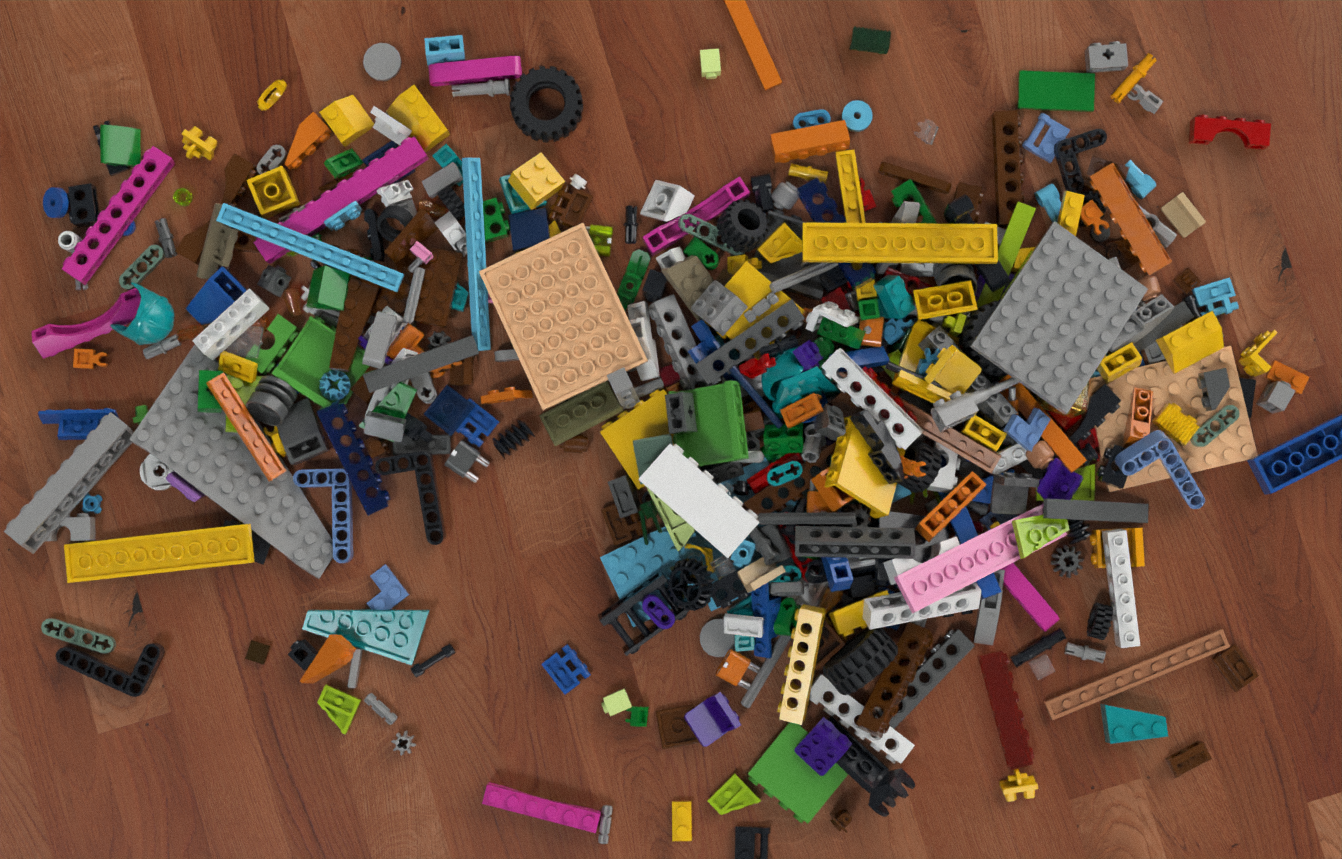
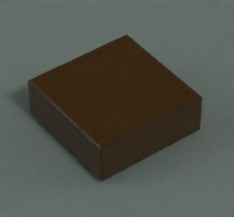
M251 640L245 659L264 665L271 646Z

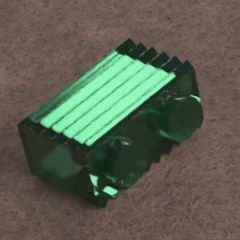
M855 26L851 33L849 50L887 54L891 32L890 30L887 32L886 30L864 29V27L857 28Z

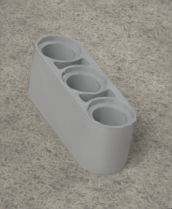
M380 311L377 312L362 364L379 369L383 368L397 316Z

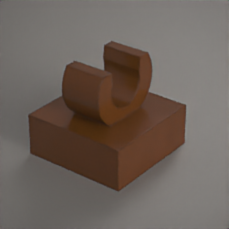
M1189 267L1173 280L1185 295L1201 282Z

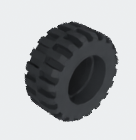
M539 66L540 69H530L527 75L523 73L520 76L519 82H515L513 85L514 90L510 94V109L517 127L522 130L524 135L531 136L535 141L540 139L545 143H548L549 140L556 142L562 136L566 138L571 130L574 131L577 128V123L582 118L583 99L575 79L571 75L568 76L566 71L562 69L559 71L554 66H550V69L545 68V66ZM547 88L560 92L564 98L565 105L564 110L558 117L552 120H540L531 114L529 100L534 93Z
M998 301L990 302L979 307L978 310L972 311L965 320V326L960 334L962 338L959 339V345H963L962 351L982 368V373L985 376L992 375L993 377L1009 374L972 349L970 345L998 305Z
M882 627L875 629L866 628V630L861 631L858 635L851 638L850 641L846 642V645L825 663L823 674L840 694L850 695L852 692H856L887 668L890 662L897 656L898 647Z

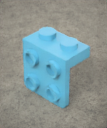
M354 201L326 219L324 223L331 231H338L345 226L344 223L348 220L358 218L363 209L357 201Z

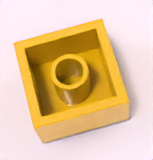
M541 152L514 170L508 182L529 208L533 210L561 190L565 180Z
M283 166L246 180L258 210L265 219L301 205L289 175Z

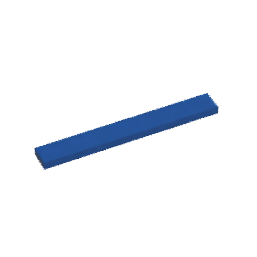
M941 455L942 462L940 465L943 468L946 466V459ZM938 492L941 501L949 493ZM965 507L950 521L960 545L978 536L969 512ZM994 572L976 581L981 589L982 600L1002 592Z

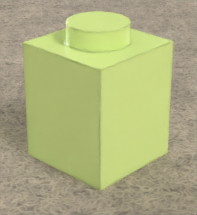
M719 49L700 50L702 77L715 79L721 75Z
M625 688L603 697L604 702L601 703L605 714L609 712L610 716L632 707Z

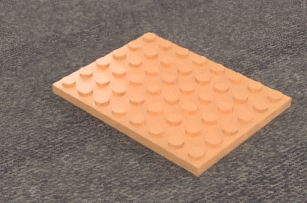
M584 223L479 271L543 411L608 381V374L623 367L627 372L648 362Z
M1231 346L1224 347L1173 374L1168 362L1163 361L1137 367L1106 384L1121 402L1118 403L1120 407L1113 414L1109 412L1104 416L1106 420L1098 428L1096 425L1093 427L1096 430L1099 442L1097 449L1101 465H1103L1105 460L1103 454L1106 447H1109L1111 444L1123 447L1124 432L1134 387L1153 391L1151 421L1167 403L1177 404L1182 409L1181 413L1185 416L1190 415L1197 420L1196 424L1199 427L1224 406L1234 405L1238 408L1239 418L1204 447L1194 446L1191 440L1186 445L1181 446L1165 433L1190 473L1249 460L1258 455ZM1226 368L1230 388L1216 410L1206 411L1201 401V397H1203L1202 389L1198 387L1197 383L1198 374ZM1102 376L1090 378L1083 391L1087 405L1089 404V397L1103 384H1106ZM1226 410L1227 415L1221 419L1225 420L1228 417L1233 418V410ZM1215 420L1210 423L1211 430L1214 432L1218 431L1220 424ZM1152 422L1150 423V433L1161 430ZM1206 431L1202 435L1197 434L1198 439L1196 441L1204 442L1202 438L1209 433ZM1157 459L1137 473L1129 475L1123 489L1170 477L1160 460ZM1114 460L1111 463L1112 470L1117 471L1119 467L1116 465ZM1106 484L1108 492L1121 490Z

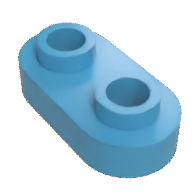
M823 109L799 113L794 117L793 128L800 129L830 123L831 117ZM821 117L824 119V122L819 123L817 119ZM804 121L806 125L801 127L799 122Z

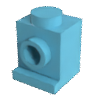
M744 540L731 555L732 565L744 568V565L748 566L756 544ZM741 550H745L747 553L743 558L739 556Z

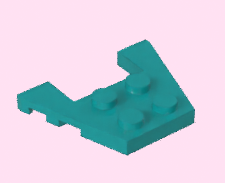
M817 366L781 381L776 394L777 401L773 402L771 407L780 419L783 418L780 410L787 405L793 404L812 393L819 394L821 391L826 398L839 394L840 390Z

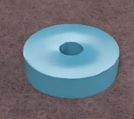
M852 101L843 109L842 120H845L847 129L850 131H863L868 128L872 121V110L863 101ZM858 113L860 118L855 119L854 114Z

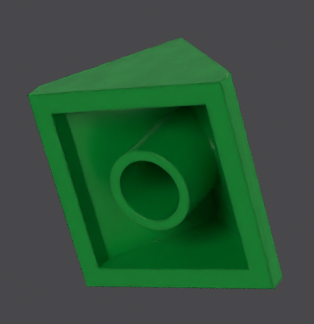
M328 266L314 269L306 307L344 311L351 274Z

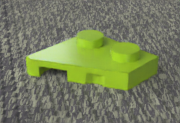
M326 684L317 703L326 711L329 718L335 722L341 732L346 735L361 699Z
M734 773L707 801L720 815H723L733 810L757 804L761 800Z

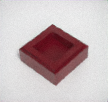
M672 364L659 369L664 388L680 382L681 378L678 372H675Z

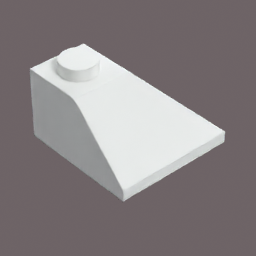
M655 180L640 214L665 222L687 213L695 195L679 185Z

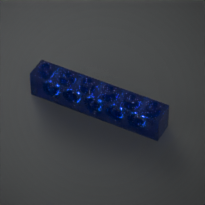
M815 178L797 188V195L814 223H847L844 216L838 214L836 210L837 204L834 199L828 197L826 193L828 190L823 181L819 182L818 178ZM820 197L823 199V203L815 204L813 199ZM828 213L833 216V219L826 221L822 216ZM838 263L854 291L870 283L875 278L874 274L876 271L871 263H860L862 268L859 270H854L851 267L853 263Z
M337 400L318 409L317 414L367 516L388 507L391 498L387 489H382L380 484L382 479L377 472H374L372 468L374 463L370 455L366 456L363 450L366 447L362 438H358L355 433L357 428L353 420L349 421L346 415L349 413L344 403L341 404ZM341 418L343 425L336 427L333 424V419ZM348 435L351 437L352 442L344 444L341 437ZM358 453L361 459L359 461H352L350 454ZM366 470L369 476L365 479L360 478L358 472ZM369 487H374L377 490V494L371 496L366 490Z

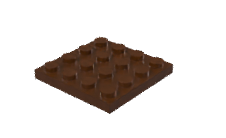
M388 241L387 248L390 246L392 242ZM426 247L432 252L433 258L427 264L423 262L418 266L425 269L413 322L446 328L464 255L458 252ZM412 252L408 253L396 264L385 254L383 262H388V268L403 273L404 277L398 292L382 286L379 288L376 302L371 310L372 314L376 315L378 311L382 312L388 306L400 316H404L413 273L408 270V267L417 258Z

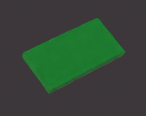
M1019 70L1017 109L1074 112L1094 111L1095 73Z

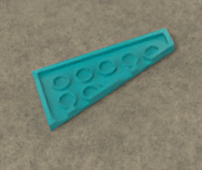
M308 610L302 629L327 638L330 634L342 635L354 647L413 665L430 610Z

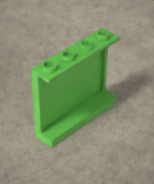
M310 316L277 368L272 372V375L287 382L293 389L338 417L354 392L349 390L343 399L333 401L324 397L319 389L320 379L324 373L331 370L329 366L337 328L332 326L330 329L324 325L325 321L320 317L315 316L313 318ZM358 348L350 372L342 371L350 380V389L369 368L368 365L362 364L366 349ZM330 379V389L335 388L336 390L340 391L337 385L339 381L334 382Z
M724 381L723 384L679 391L693 393L697 432L674 434L673 436L674 445L676 443L684 450L683 455L687 459L692 457L699 464L697 467L749 459L741 389L738 381ZM670 391L669 394L679 393V392Z
M787 722V725L754 766L747 771L748 775H750L748 779L756 786L761 784L765 788L763 790L764 793L770 798L775 796L780 800L778 804L786 811L791 809L795 813L793 817L801 823L805 821L808 824L848 774L837 763L824 776H820L794 751L796 746L809 732L799 724Z

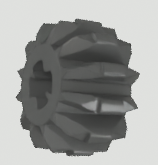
M859 503L855 505L848 504L847 508H843L841 511L854 512L856 514V523L838 525L844 527H867V525H871L872 522L868 521L870 514H866L868 508L862 507V504Z
M1063 545V551L1060 548H1056L1058 555H1051L1056 561H1051L1050 564L1056 565L1053 571H1059L1060 577L1066 574L1067 578H1071V572L1074 575H1078L1076 568L1083 569V566L1078 563L1083 562L1084 559L1078 558L1081 552H1075L1074 546H1071L1069 549L1067 545ZM1069 557L1070 565H1066V562L1063 561L1064 558Z

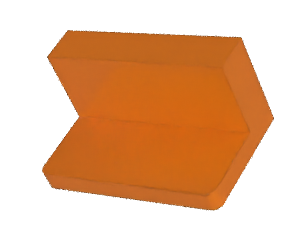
M812 393L781 409L780 411L787 428H792L823 412L820 400L823 399L822 396Z

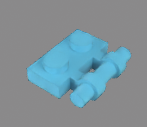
M1230 277L1192 289L1194 298L1196 297L1197 307H1206V311L1200 313L1201 316L1211 311L1214 312L1215 316L1223 313L1227 315L1232 313L1233 310L1239 309L1237 302L1230 303L1229 300L1230 297L1236 296ZM1222 301V306L1214 308V302Z

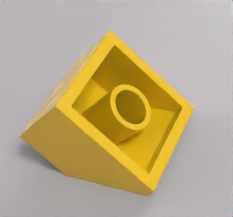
M354 95L336 100L319 112L344 147L351 144L374 126V122Z

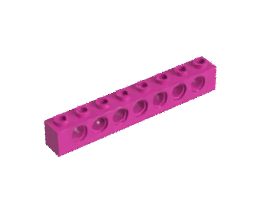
M154 146L146 150L143 160L132 169V175L128 180L123 181L120 191L109 200V206L106 210H102L99 213L97 222L86 231V237L83 241H79L76 244L74 253L63 262L62 270L83 285L88 283L175 165L171 157ZM156 166L153 172H147L148 167ZM144 181L142 187H136L137 182ZM133 196L131 202L125 203L126 197ZM122 211L119 218H113L115 212ZM106 226H110V231L106 234H103V228ZM93 242H99L96 249H91ZM83 257H87V262L83 265H80V259Z

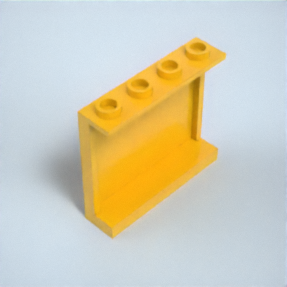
M746 261L724 287L734 293L748 308L724 336L718 332L716 333L724 340L726 338L732 340L791 299L782 291L776 292L775 294L779 301L774 305L771 304V308L762 315H757V319L753 322H748L744 313L749 309L751 311L752 307L763 298H767L766 296L772 292L769 287L772 282ZM796 304V306L803 315L805 311L799 305ZM780 316L777 323L780 327H786L788 319L785 316ZM764 327L761 330V334L764 338H770L772 330L769 327ZM748 338L745 341V346L748 349H754L756 341L753 338ZM774 339L773 341H771L769 344L775 343V340H776V339ZM759 350L753 353L754 358L757 360L761 358Z
M917 320L911 327L912 330L907 338L898 364L915 373L919 360L926 358L924 351L918 344L936 329V327L928 322ZM947 333L962 350L963 345H959L960 337ZM900 370L898 374L895 373L892 384L932 403L940 399H944L945 402L951 400L949 397L951 393L943 386L939 388L903 370Z
M657 389L649 395L650 399L645 402L641 400L634 406L635 409L629 413L627 410L617 416V421L614 423L609 421L601 427L603 429L600 431L601 435L638 490L645 485L640 484L633 441L669 434L665 401L667 393L664 389L662 391Z
M851 416L844 418L846 433L836 440L835 451L831 458V465L826 475L827 479L824 487H838L871 509L870 516L875 519L888 516L897 483L889 484L884 479V476L868 455L871 450L870 446L866 443L858 429H856L850 419ZM897 447L900 456H904L906 449Z

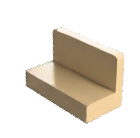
M1183 192L1161 208V211L1182 238L1187 237L1206 223Z
M762 557L739 570L737 574L749 593L786 571L782 565L778 567L775 563L765 565L764 558Z

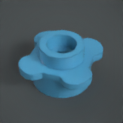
M86 494L83 498V512L99 514L102 510L100 507L102 497L100 495L90 496Z

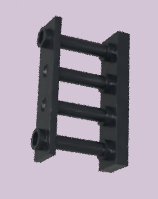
M661 570L598 614L602 625L611 624L626 645L622 648L626 656L636 653L641 645L664 630L656 624L647 628L633 609L634 604L639 601L642 602L644 597L651 592L658 590L673 609L675 621L682 620L687 616V612H689L685 611L684 608H678V604L673 603L674 598L669 597L670 592L664 586L667 579ZM650 601L648 606L652 607L654 603ZM623 612L629 615L641 631V634L633 640L617 620L618 616ZM666 615L665 617L662 616L661 619H662V620H667V619H668V616H667V615Z

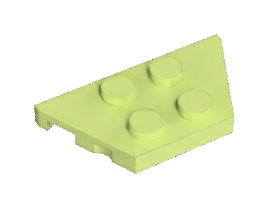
M647 488L677 551L681 550L696 530Z

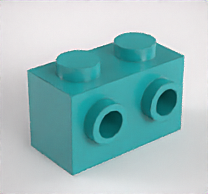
M887 275L873 285L889 318L902 319L916 309L913 304V298L908 294L905 282L900 276Z

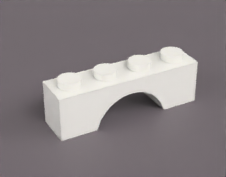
M954 537L931 545L932 549L929 560L959 546L958 538ZM900 558L883 562L891 585L896 584L894 577L922 564L914 559Z

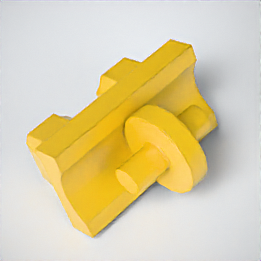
M196 126L189 131L185 129L182 132V143L185 144L183 149L187 151L186 157L192 159L194 156L197 158L204 156L211 161L214 157V150L217 147V140L209 136L205 141H202L200 138L203 136V132Z
M1018 768L1014 769V775L1007 776L1008 780L999 781V786L1007 802L1017 800L1016 793L1023 792V796L1026 799L1034 798L1035 790L1038 789L1034 776H1027V773L1020 774Z

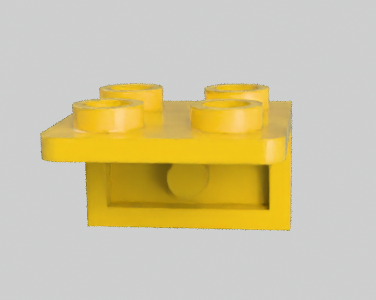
M1267 330L1263 334L1260 333L1253 340L1255 344L1251 347L1248 346L1240 354L1242 357L1238 362L1244 366V371L1250 376L1256 377L1270 370L1271 366L1258 353L1277 334L1276 330L1270 332Z
M951 345L948 349L943 348L937 355L939 360L936 364L932 363L925 371L927 376L924 380L929 384L935 380L951 394L957 391L964 394L981 373L982 368L955 346Z

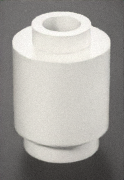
M64 231L58 237L59 246L68 252L75 251L76 244L82 241L80 236L71 231Z

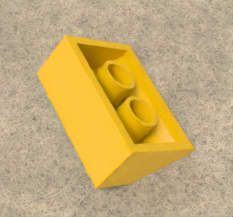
M415 85L400 94L386 110L390 117L412 130L409 137H415L425 153L450 135L448 129Z
M971 280L913 290L918 320L978 310Z
M1213 311L1156 340L1173 374L1224 348L1222 327Z
M882 590L830 612L829 616L837 634H843L845 637L854 633V628L861 626V629L868 627L863 619L864 599L888 595V591Z

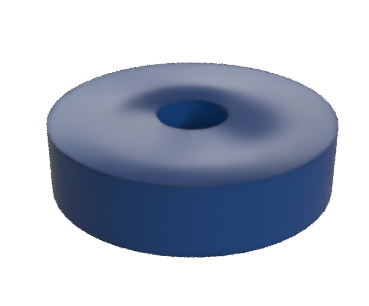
M51 187L45 192L43 197L44 211L50 218L64 217L69 207L67 193L62 188Z

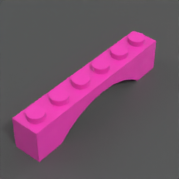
M739 176L685 214H691L709 222L722 214L732 202H737V200L741 199L743 201L749 197L750 191ZM681 216L659 226L642 237L652 256H655L688 235L678 226V220ZM689 218L683 220L685 227H694L693 231H695L696 226L699 224V222L696 225L690 223Z
M136 288L120 294L115 304L103 315L82 324H48L31 331L32 343L44 359L54 356L63 350L71 349L82 342L90 341L94 337L109 333L111 330H114L110 324L126 326L133 321L137 314L141 295Z
M491 782L487 784L482 802L485 805L596 833L601 814L599 810L537 797Z

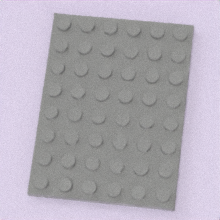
M1054 221L970 347L1065 415L1075 403L1148 288Z

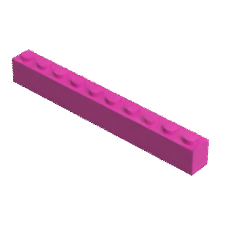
M408 137L396 149L391 148L386 151L384 157L372 160L367 168L357 170L353 173L352 178L342 180L336 185L337 188L332 191H325L321 194L320 199L310 201L304 206L305 209L292 213L287 221L277 224L312 237L327 227L324 223L326 219L354 201H357L359 205L376 195L379 188L391 185L429 160L416 138ZM256 238L257 240L253 242L269 264L290 251L260 238Z

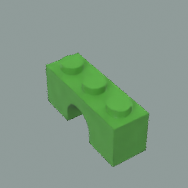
M279 314L267 328L275 337L273 347L263 350L259 346L254 345L245 358L258 363L257 370L264 375L270 374L275 369L276 361L287 353V346L290 342L293 343L299 335L300 329Z

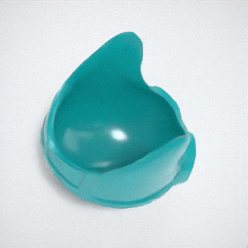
M131 282V285L141 295L137 314L128 327L110 324L111 328L138 345L154 344L164 340L173 330L175 315L172 305L166 297Z
M798 347L787 350L782 355L776 354L770 357V359L772 357L775 358L776 365L767 368V372L761 375V382L765 396L771 401H777L776 394L781 381L798 375L803 371V366L792 352Z

